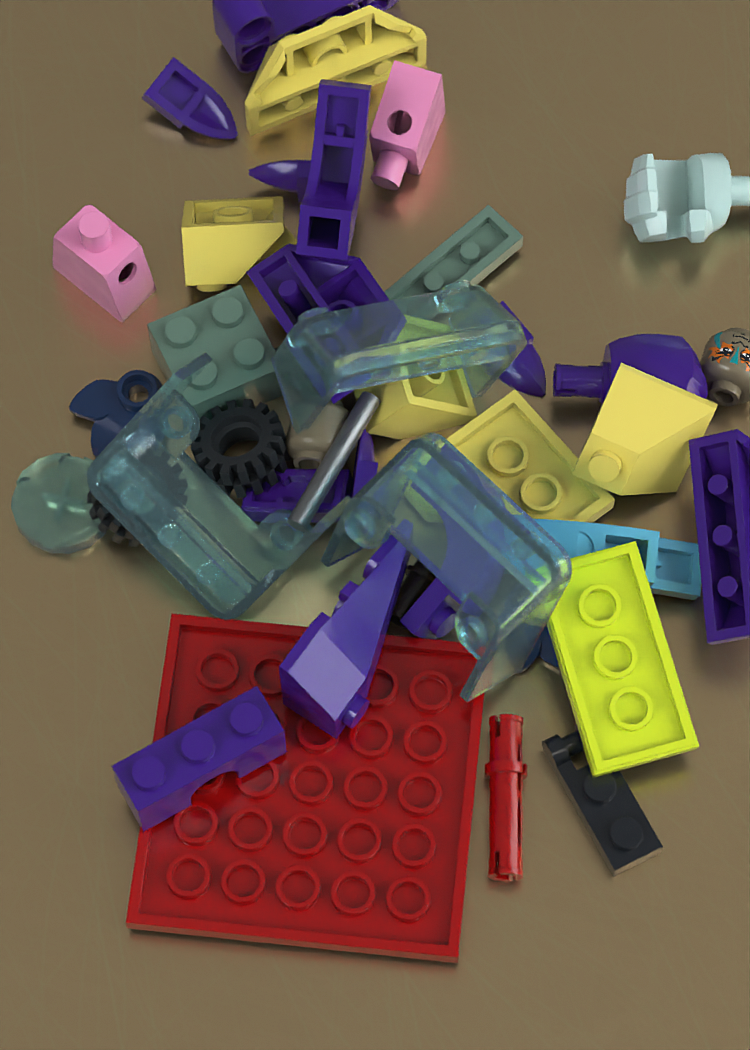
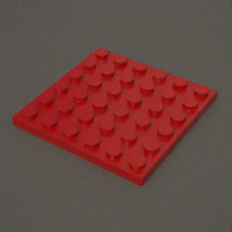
M171 613L152 743L258 686L285 731L287 752L241 778L238 777L235 771H229L210 779L191 796V806L144 832L140 826L126 916L127 928L458 963L489 645L386 635L366 697L370 701L369 706L354 728L346 725L336 739L283 704L279 666L308 627Z

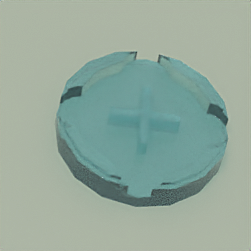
M55 453L37 459L22 471L16 482L17 486L12 496L11 509L19 532L31 545L49 553L71 554L91 547L105 535L98 529L101 520L99 518L92 520L89 514L93 504L87 503V494L91 489L89 485L99 468L95 461L84 456V459L71 457L70 453Z

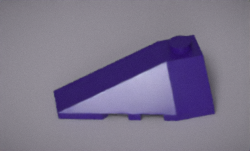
M404 520L371 556L363 571L362 577L365 580L360 585L349 581L339 593V601L333 610L332 617L321 612L279 666L283 704L336 739L346 725L354 728L358 724L370 703L366 697L414 545V525L407 520Z

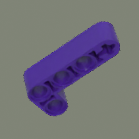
M213 0L212 8L214 27L218 38L237 69L242 73H251L259 70L268 47L287 35L302 33L321 25L331 17L344 16L368 5L381 11H386L399 0Z

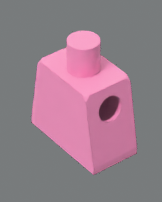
M394 60L369 136L372 158L376 162L370 179L376 185L389 190H397L404 172L413 175L421 173L446 112L442 74Z
M88 204L84 206L53 237V268L121 323L156 291V286L141 245L93 205ZM127 278L126 280L119 282V279Z

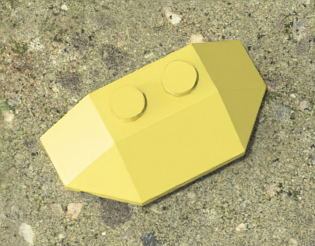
M368 5L344 16L331 17L321 25L302 33L283 37L277 43L268 47L245 100L247 130L253 136L316 110L321 79L374 86L388 80L394 60L415 67L425 65L427 37L424 31Z

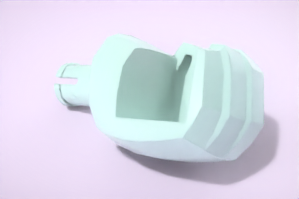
M722 153L692 155L687 160H654L653 154H644L634 159L631 175L627 178L624 215L625 221L632 225L640 243L687 237L691 243H701L711 233L719 230L726 223L731 206H750V176H731L729 161Z

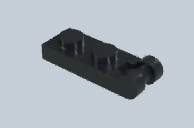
M577 724L575 725L574 732L562 738L556 734L542 741L544 753L613 877L662 852L663 846L620 771L593 778L589 764L576 770L570 757L584 751Z

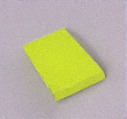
M636 541L533 568L531 572L592 777H598L696 750L699 747V743Z

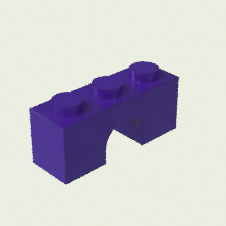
M258 686L117 762L112 765V770L120 792L144 832L191 806V796L210 779L229 771H235L238 777L241 778L286 753L285 731Z

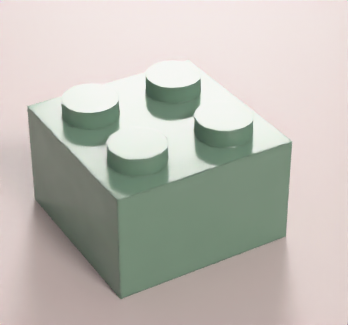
M241 284L147 324L152 353L192 432L193 429L201 430L198 421L202 416L210 420L213 418L210 409L219 406L222 412L228 410L227 401L235 400L237 406L242 407L244 399H252L255 407H257L260 401L267 403L286 394L284 367Z

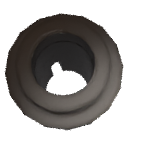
M417 559L413 566L407 565L406 577L402 582L390 621L407 629L400 620L438 576L440 571L436 567L420 559Z

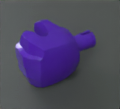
M636 334L619 338L606 345L603 361L600 363V366H575L558 363L554 365V397L599 398L602 406L621 362L706 399L708 395L707 381L702 372L699 359L692 347L680 336Z

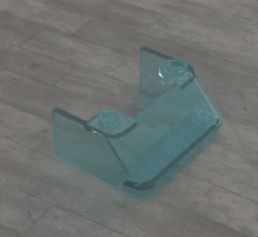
M461 280L451 283L437 292L331 312L326 307L308 310L298 317L299 322L292 327L271 358L294 431L298 434L309 429L334 394L463 368L472 397H482L527 346V340L521 323L482 286L471 285L470 281Z
M205 352L175 372L95 458L87 471V484L93 496L212 615L221 619H234L241 616L355 502L347 495L314 527L309 524L305 532L296 530L288 524L287 520L292 511L286 509L272 512L257 525L185 453V450L196 440L199 434L200 420L195 409L182 397L181 393L213 360Z
M426 433L407 443L347 502L321 558V562L328 568L364 548L374 549L384 544L390 534L393 535L462 601L455 616L456 634L460 643L478 660L460 693V696L466 702H469L522 670L571 579L572 565L566 550L446 438L438 433Z

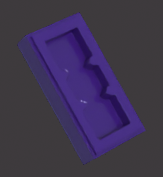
M286 469L284 474L275 471L279 482L273 487L267 482L262 483L264 492L255 495L253 487L247 488L246 497L243 498L240 510L244 521L287 522L317 469ZM341 469L314 515L312 523H345L353 482L349 469Z

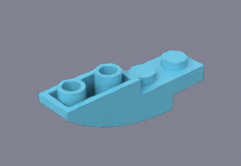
M506 518L509 548L504 575L523 578L532 577L531 572L533 568L636 541L653 594L695 600L700 596L701 571L697 543L659 537V531L566 520Z

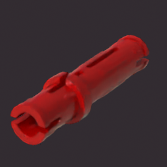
M499 714L500 721H498V716L496 715L489 717L490 752L489 762L485 764V778H489L490 856L488 878L495 881H512V875H514L515 880L523 879L522 790L523 780L527 778V764H523L522 754L523 717L514 714Z

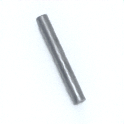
M362 392L290 514L287 522L296 530L306 531L378 408L380 400L372 393Z

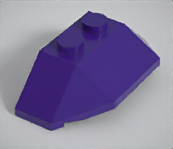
M287 244L246 272L334 404L378 375L407 324L360 257L348 255L346 261L296 254L297 245Z
M734 429L689 440L707 643L710 645L750 638V438L740 430Z

